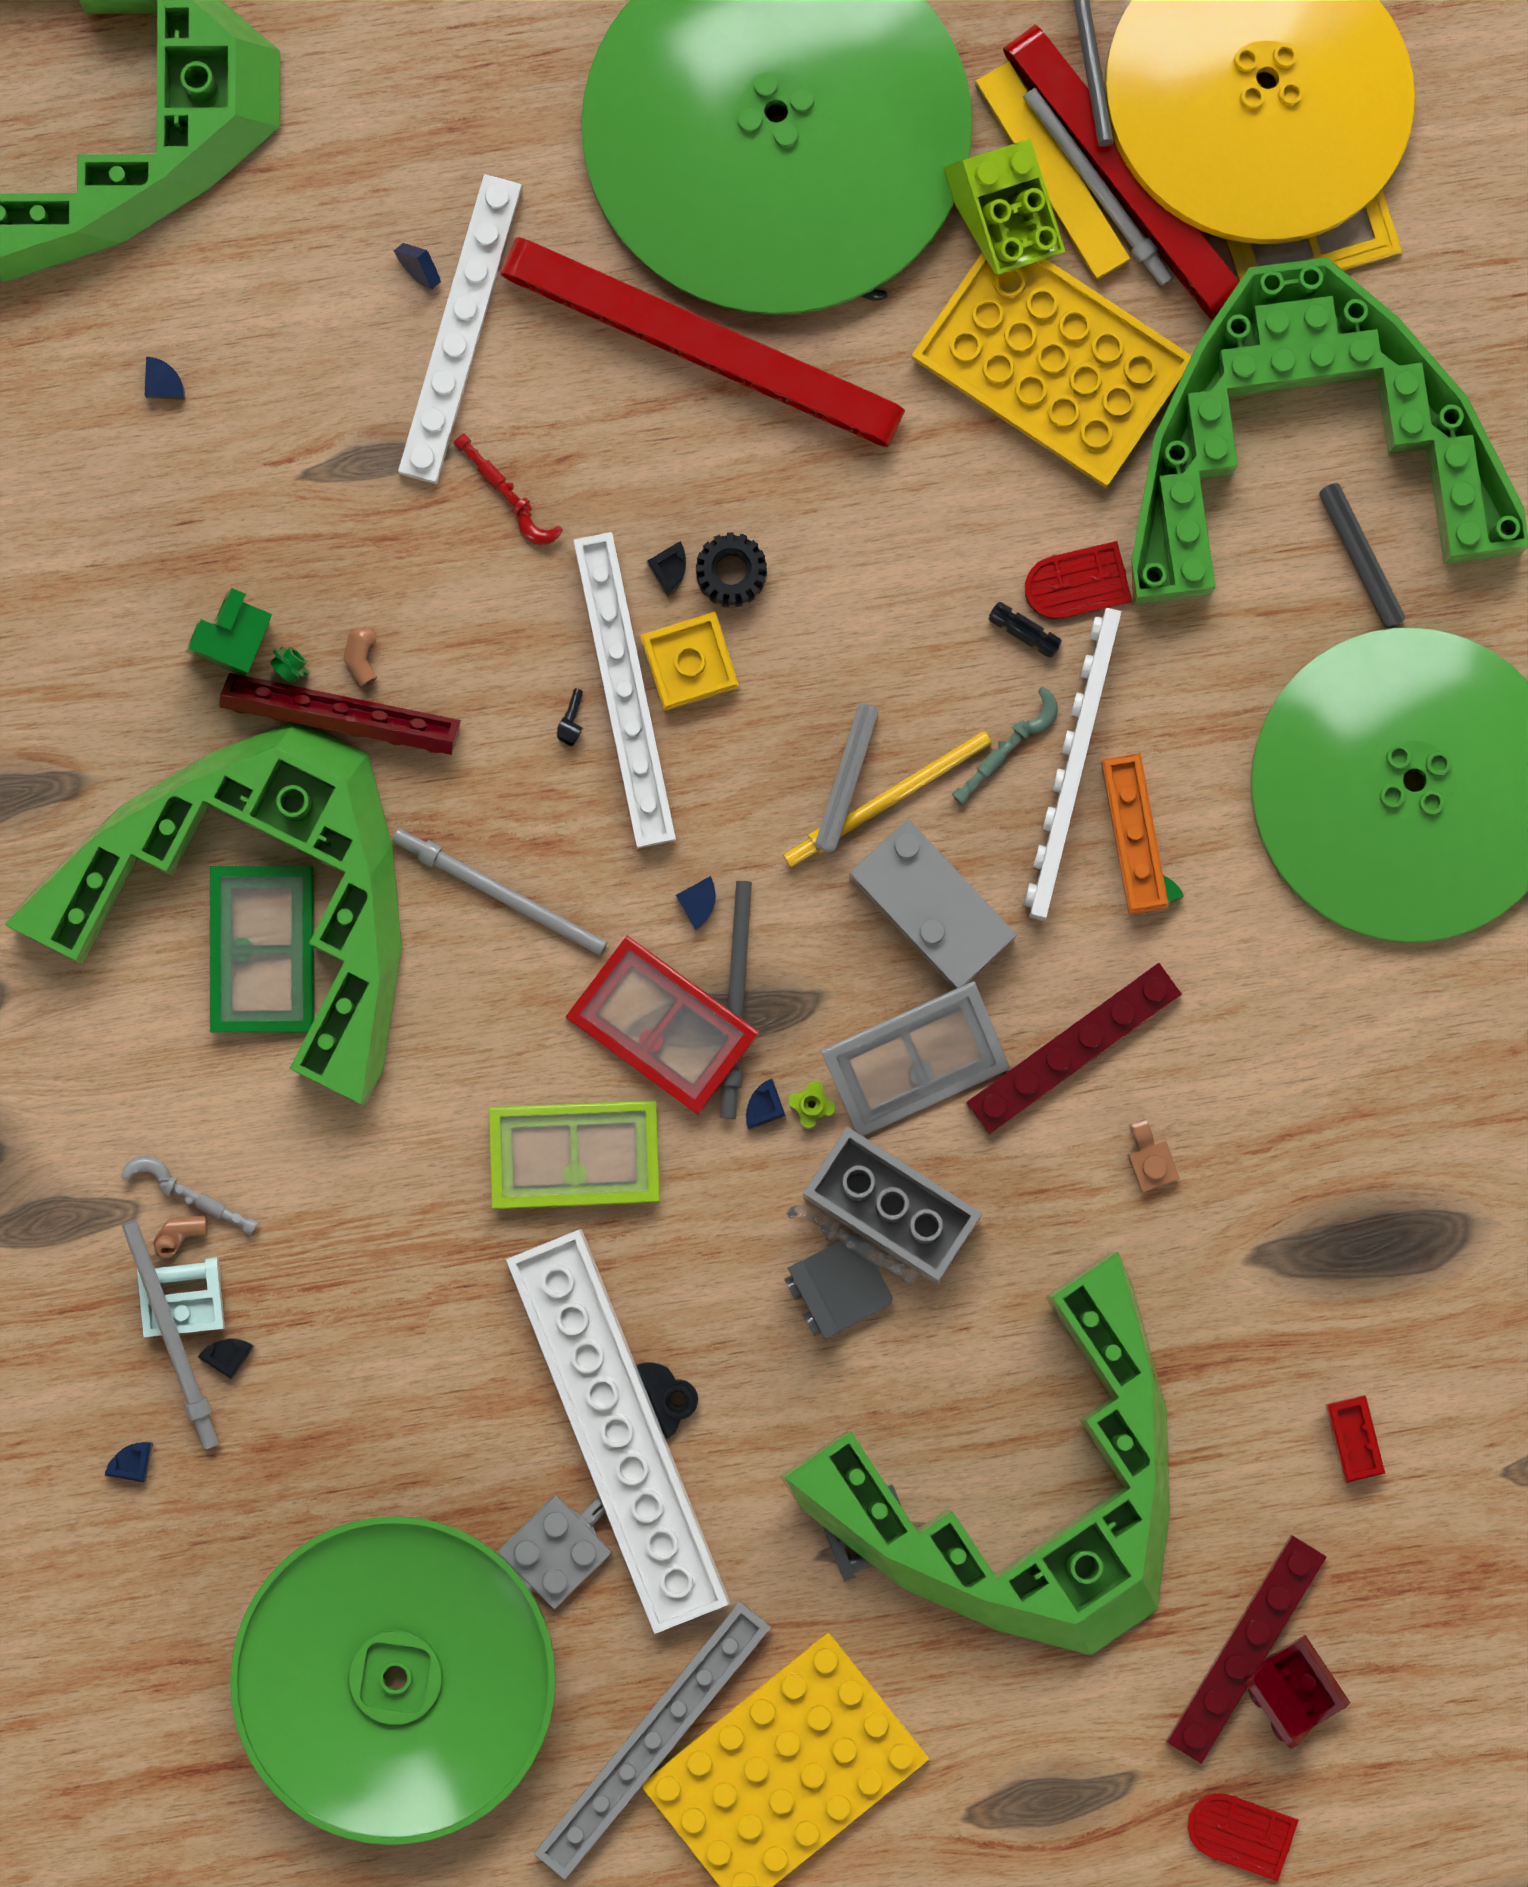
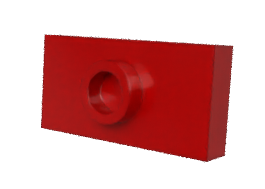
M1366 1395L1325 1404L1344 1482L1349 1483L1385 1474Z

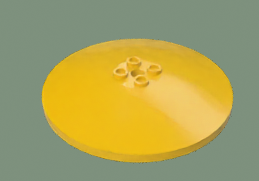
M1132 0L1115 30L1105 66L1104 88L1113 139L1122 159L1134 178L1157 203L1183 222L1203 232L1232 241L1253 244H1282L1314 237L1343 224L1366 207L1383 189L1405 152L1412 129L1415 88L1410 58L1395 22L1380 0ZM1260 72L1270 73L1276 80V86L1271 89L1261 87L1257 82L1256 75Z

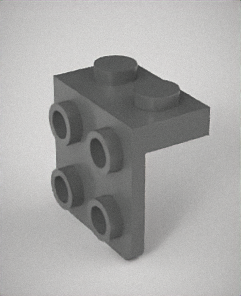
M852 1234L805 1260L788 1267L787 1269L791 1276L784 1279L794 1299L797 1300L801 1297L804 1299L809 1312L803 1314L811 1332L814 1336L821 1333L824 1340L889 1306L893 1300L866 1245L857 1234Z

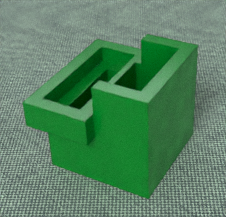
M231 588L224 597L214 624L202 619L196 624L185 652L245 676L249 673L272 614L244 603L246 594Z

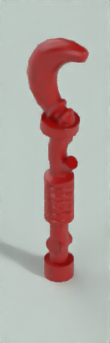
M465 433L460 435L453 444L459 451L463 450L467 454V457L478 466V472L494 489H499L506 500L514 506L512 512L518 516L519 529L525 539L537 545H547L558 539L563 529L560 526L550 530L536 527L530 517L532 515L530 513L532 510L530 501L527 498L520 499L511 490L514 489V484L505 483L506 478L489 460H485L479 454L478 450L470 444L471 440Z

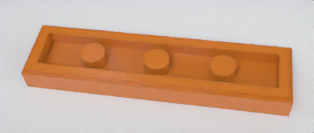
M1141 753L1102 759V772L1128 914L1168 909L1169 904Z

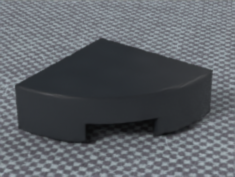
M681 541L647 560L649 568L667 596L678 588L685 574L686 555Z
M225 1339L206 1347L199 1354L198 1358L230 1379H233L254 1345L240 1339Z

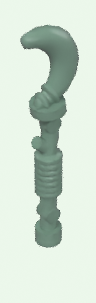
M1041 687L1038 691L1043 702L1040 715L1032 721L1028 720L1025 722L1022 720L1012 726L1015 732L1009 737L1006 743L1005 741H998L999 749H994L977 767V772L973 777L967 780L961 789L958 787L953 792L952 796L960 804L964 805L970 798L968 795L977 788L984 778L988 779L1005 761V756L1014 749L1022 738L1027 740L1030 734L1044 732L1052 726L1058 709L1056 699L1048 689Z

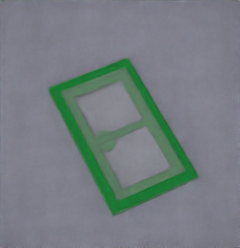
M210 866V1033H308L314 1021V948L309 944L314 934L313 866Z

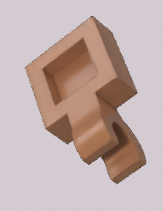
M1147 1119L1129 1124L1139 1151L1128 1154L1141 1192L1179 1180L1180 1177L1167 1141L1155 1145Z

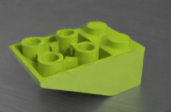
M1031 138L943 167L955 206L995 275L1065 253Z

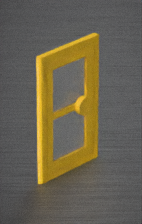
M1383 190L1354 217L1338 227L1314 237L1282 244H1253L1225 239L1239 282L1250 267L1327 257L1345 271L1402 253Z

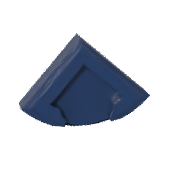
M402 243L393 250L402 266L421 285L432 290L441 283V278L428 250Z
M146 357L145 397L185 399V389L177 372L160 359Z
M711 876L676 895L695 931L707 922L715 905V886Z
M773 1079L762 1083L754 1091L746 1109L748 1130L786 1116Z
M140 1442L123 1448L109 1462L105 1476L146 1482L153 1442Z

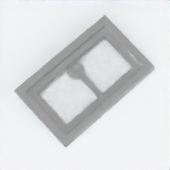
M974 981L821 1050L856 1133L861 1136L867 1135L1010 1069Z

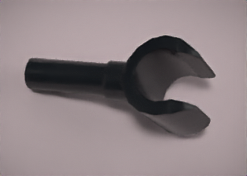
M574 688L568 710L557 727V738L571 747L576 743L583 730V727L573 722L583 691Z

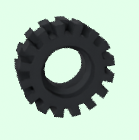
M727 532L726 536H720V534L714 536V540L710 543L707 541L703 545V550L698 554L696 578L701 591L713 603H721L722 607L729 608V605L740 607L743 606L744 602L748 601L750 603L758 593L760 594L764 582H766L767 563L765 555L758 548V544L754 540L750 541L747 539V536L744 534L736 536L734 532ZM731 555L741 558L747 567L745 578L733 585L723 583L716 574L718 562L722 558Z

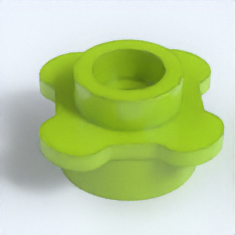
M811 1081L805 1090L800 1093H792L788 1099L789 1106L796 1109L801 1117V1125L806 1128L814 1127L817 1120L823 1116H831L835 1112V1103L827 1099L823 1092V1084L819 1081ZM814 1101L816 1103V1106L814 1108H810L808 1106V1102Z

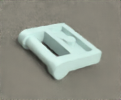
M218 1257L206 1258L205 1263L155 1268L160 1283L206 1278L207 1290L165 1295L179 1334L225 1329ZM137 1269L143 1337L162 1336Z

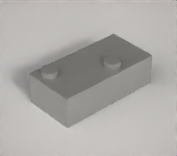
M909 819L901 824L849 873V878L953 990L966 985L1017 936Z
M849 1127L845 1128L803 1193L805 1201L936 1285L941 1281L982 1215L975 1208Z

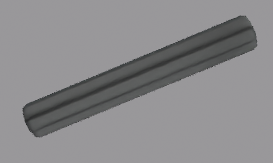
M1333 483L1324 487L1319 492V496L1384 626L1388 629L1399 625L1405 620V615L1340 484Z

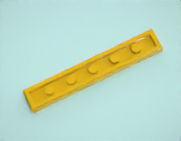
M1008 61L975 81L976 87L1011 144L1031 138L1052 210L1095 281L1128 263L1130 257L1078 172L1023 98L1028 91L1011 63Z

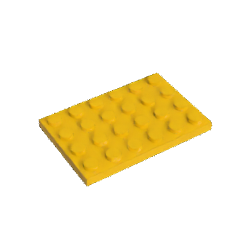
M981 253L911 355V359L1107 489L1181 380L1192 355L1047 259L995 275L984 254Z
M828 1631L652 1773L641 1787L720 1887H773L926 1763L929 1757Z

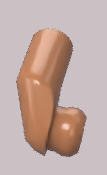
M367 626L355 628L350 632L344 652V660L361 688L378 678L366 659L368 649L376 643L374 630Z
M207 1217L170 1218L154 1238L153 1245L156 1254L161 1258H171L175 1255L186 1237L206 1236L208 1232Z

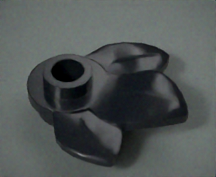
M653 1362L639 1363L636 1367L664 1437L668 1439L676 1433L680 1420L689 1417L696 1410L698 1393L690 1382L675 1379L668 1367ZM675 1392H681L685 1395L686 1402L683 1405H675L671 1401V1395Z

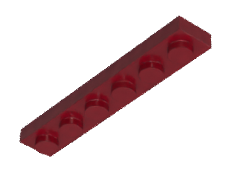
M233 673L228 674L219 700L220 708L230 709L241 714L249 713L269 717L276 721H288L308 725L315 729H328L347 733L353 737H367L386 741L392 745H406L425 749L431 753L452 755L457 741L461 722L458 719Z
M1157 963L976 1094L966 1104L987 1133L991 1134L1176 1000L1182 993L1161 964Z
M1290 1535L1166 1739L1167 1743L1202 1764L1248 1688L1247 1680L1265 1660L1327 1556L1295 1536Z

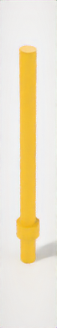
M982 731L847 814L840 837L990 746L992 742L987 733ZM820 827L808 834L809 839L783 854L790 868L816 852L819 854L824 852L815 847Z

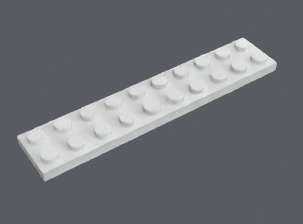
M582 1229L506 1259L654 1634L729 1605L730 1600Z

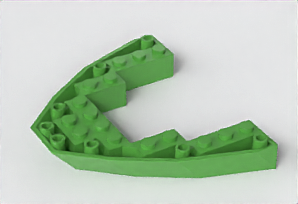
M79 0L85 14H157L156 154H77V193L0 194V282H7L122 244L209 190L280 128V50L222 0Z
M1327 257L1250 267L1196 345L1154 436L1131 558L1133 605L1209 596L1216 588L1200 479L1233 475L1238 467L1228 397L1377 378L1388 454L1427 449L1444 564L1522 554L1528 548V531L1524 506L1467 395L1398 316Z
M293 722L285 723L209 753L122 804L29 894L4 924L12 930L83 965L136 860L138 859L173 876L208 807H211L344 874L309 942L313 948L343 962V965L289 1069L364 1107L383 1073L402 951L393 847L369 754L320 729Z
M1119 1252L1108 1254L1045 1298L1111 1396L1110 1399L1080 1418L1079 1421L1122 1484V1488L996 1574L992 1572L953 1511L946 1509L916 1530L852 1432H844L780 1476L801 1509L902 1589L1000 1632L1093 1655L1157 1611L1170 1516L1167 1407L1135 1291Z

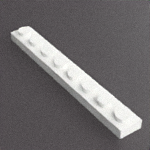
M487 174L483 176L398 472L400 475L436 485L438 483L522 192V184Z
M609 532L574 539L637 849L676 841L613 534Z
M1106 608L1102 618L1096 616L1094 618L1089 639L1096 641L1093 656L1085 655L1080 677L1087 679L1084 694L1076 692L1071 715L1078 718L1074 732L1067 730L1061 753L1068 755L1065 770L1057 769L1052 792L1059 793L1056 807H1048L1043 830L1050 832L1046 846L1039 845L1033 868L1040 869L1037 885L1029 883L1024 902L1025 907L1031 908L1028 918L1044 921L1047 917L1122 611Z

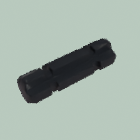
M998 602L989 614L988 619L990 622L1000 628L1002 626L1006 627V632L1032 648L1034 645L1039 648L1038 651L1048 658H1052L1056 654L1062 643L1059 637L1051 632L1046 634L1043 632V627L1019 612L1016 614L1012 613V608L1003 602Z

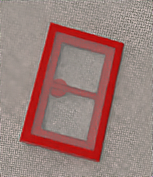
M628 935L565 1016L697 1115L700 1114L760 1033Z

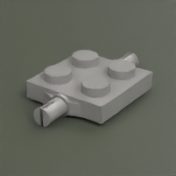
M555 1494L498 1549L499 1554L514 1568L528 1588L540 1594L553 1609L612 1553L597 1537L592 1526L606 1512L602 1505L592 1514L603 1504L598 1497L580 1514L569 1508Z

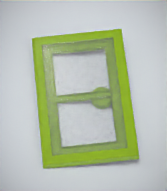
M656 1100L489 1107L492 1210L660 1203Z

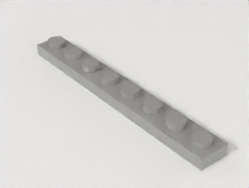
M739 1601L534 1852V1855L565 1880L765 1636L771 1626Z

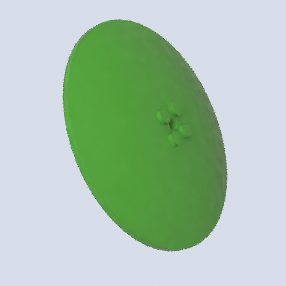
M630 0L610 25L597 49L584 92L581 120L584 156L595 197L607 221L630 252L656 276L677 290L700 301L723 309L747 314L773 316L809 313L850 302L883 285L912 263L933 240L954 205V199L943 167L969 158L972 134L971 98L967 77L959 53L946 27L925 0ZM772 105H781L787 110L788 114L783 121L775 123L766 118V110Z

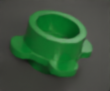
M281 647L280 649L275 648L273 650L275 657L270 661L271 666L286 681L294 683L298 678L307 677L310 674L305 667L307 661L294 648L289 647L286 649Z

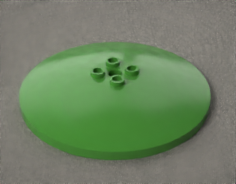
M1392 628L1359 635L1333 646L1303 667L1286 685L1273 703L1257 738L1250 779L1251 802L1259 837L1268 858L1283 881L1308 907L1330 922L1361 936L1389 942L1424 943L1448 939L1483 926L1503 914L1528 891V681L1511 664L1480 644L1455 634L1423 628ZM1415 770L1422 774L1425 782L1422 790L1412 792L1405 787L1403 777L1407 771Z
M405 1516L374 1517L350 1522L314 1537L292 1552L265 1579L247 1608L236 1636L230 1673L231 1703L240 1740L249 1760L269 1789L288 1808L311 1824L346 1839L382 1845L413 1844L452 1834L474 1823L501 1803L520 1783L533 1764L550 1724L556 1688L555 1657L550 1633L535 1597L514 1568L496 1551L464 1531L437 1521ZM400 1666L406 1671L407 1682L404 1687L394 1689L386 1684L385 1672L389 1667Z

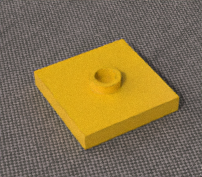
M715 611L640 635L664 711L739 688Z

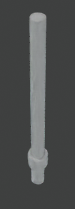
M1036 87L1030 90L1023 98L1133 249L1130 251L1139 264L1142 262L1145 264L1161 287L1167 284L1174 277L1156 254L1158 249L1149 237L1145 239Z
M398 828L392 838L393 843L417 855V860L431 868L433 865L441 868L599 956L607 944L605 940L442 851L443 847L433 841L428 840L424 842L401 828Z
M137 1219L128 1221L121 1226L187 1401L184 1404L188 1419L189 1421H194L204 1449L214 1447L219 1444L209 1417L212 1411L207 1397H202Z

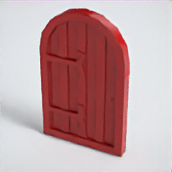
M1118 541L1052 555L1037 562L1029 571L1025 581V597L1030 607L1043 617L1064 619L1132 603Z
M1214 1793L1204 1796L1194 1804L1188 1815L1187 1830L1190 1840L1198 1851L1211 1857L1213 1860L1225 1862L1278 1882L1299 1820L1240 1799L1236 1795Z

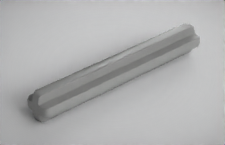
M860 704L857 708L816 839L815 847L827 853H834L836 851L878 716V709L874 706Z

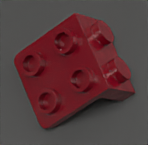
M1306 1635L1268 1656L1247 1680L1250 1698L1256 1706L1263 1708L1271 1721V1727L1275 1736L1280 1741L1285 1742L1290 1749L1300 1745L1314 1726L1347 1708L1351 1703Z

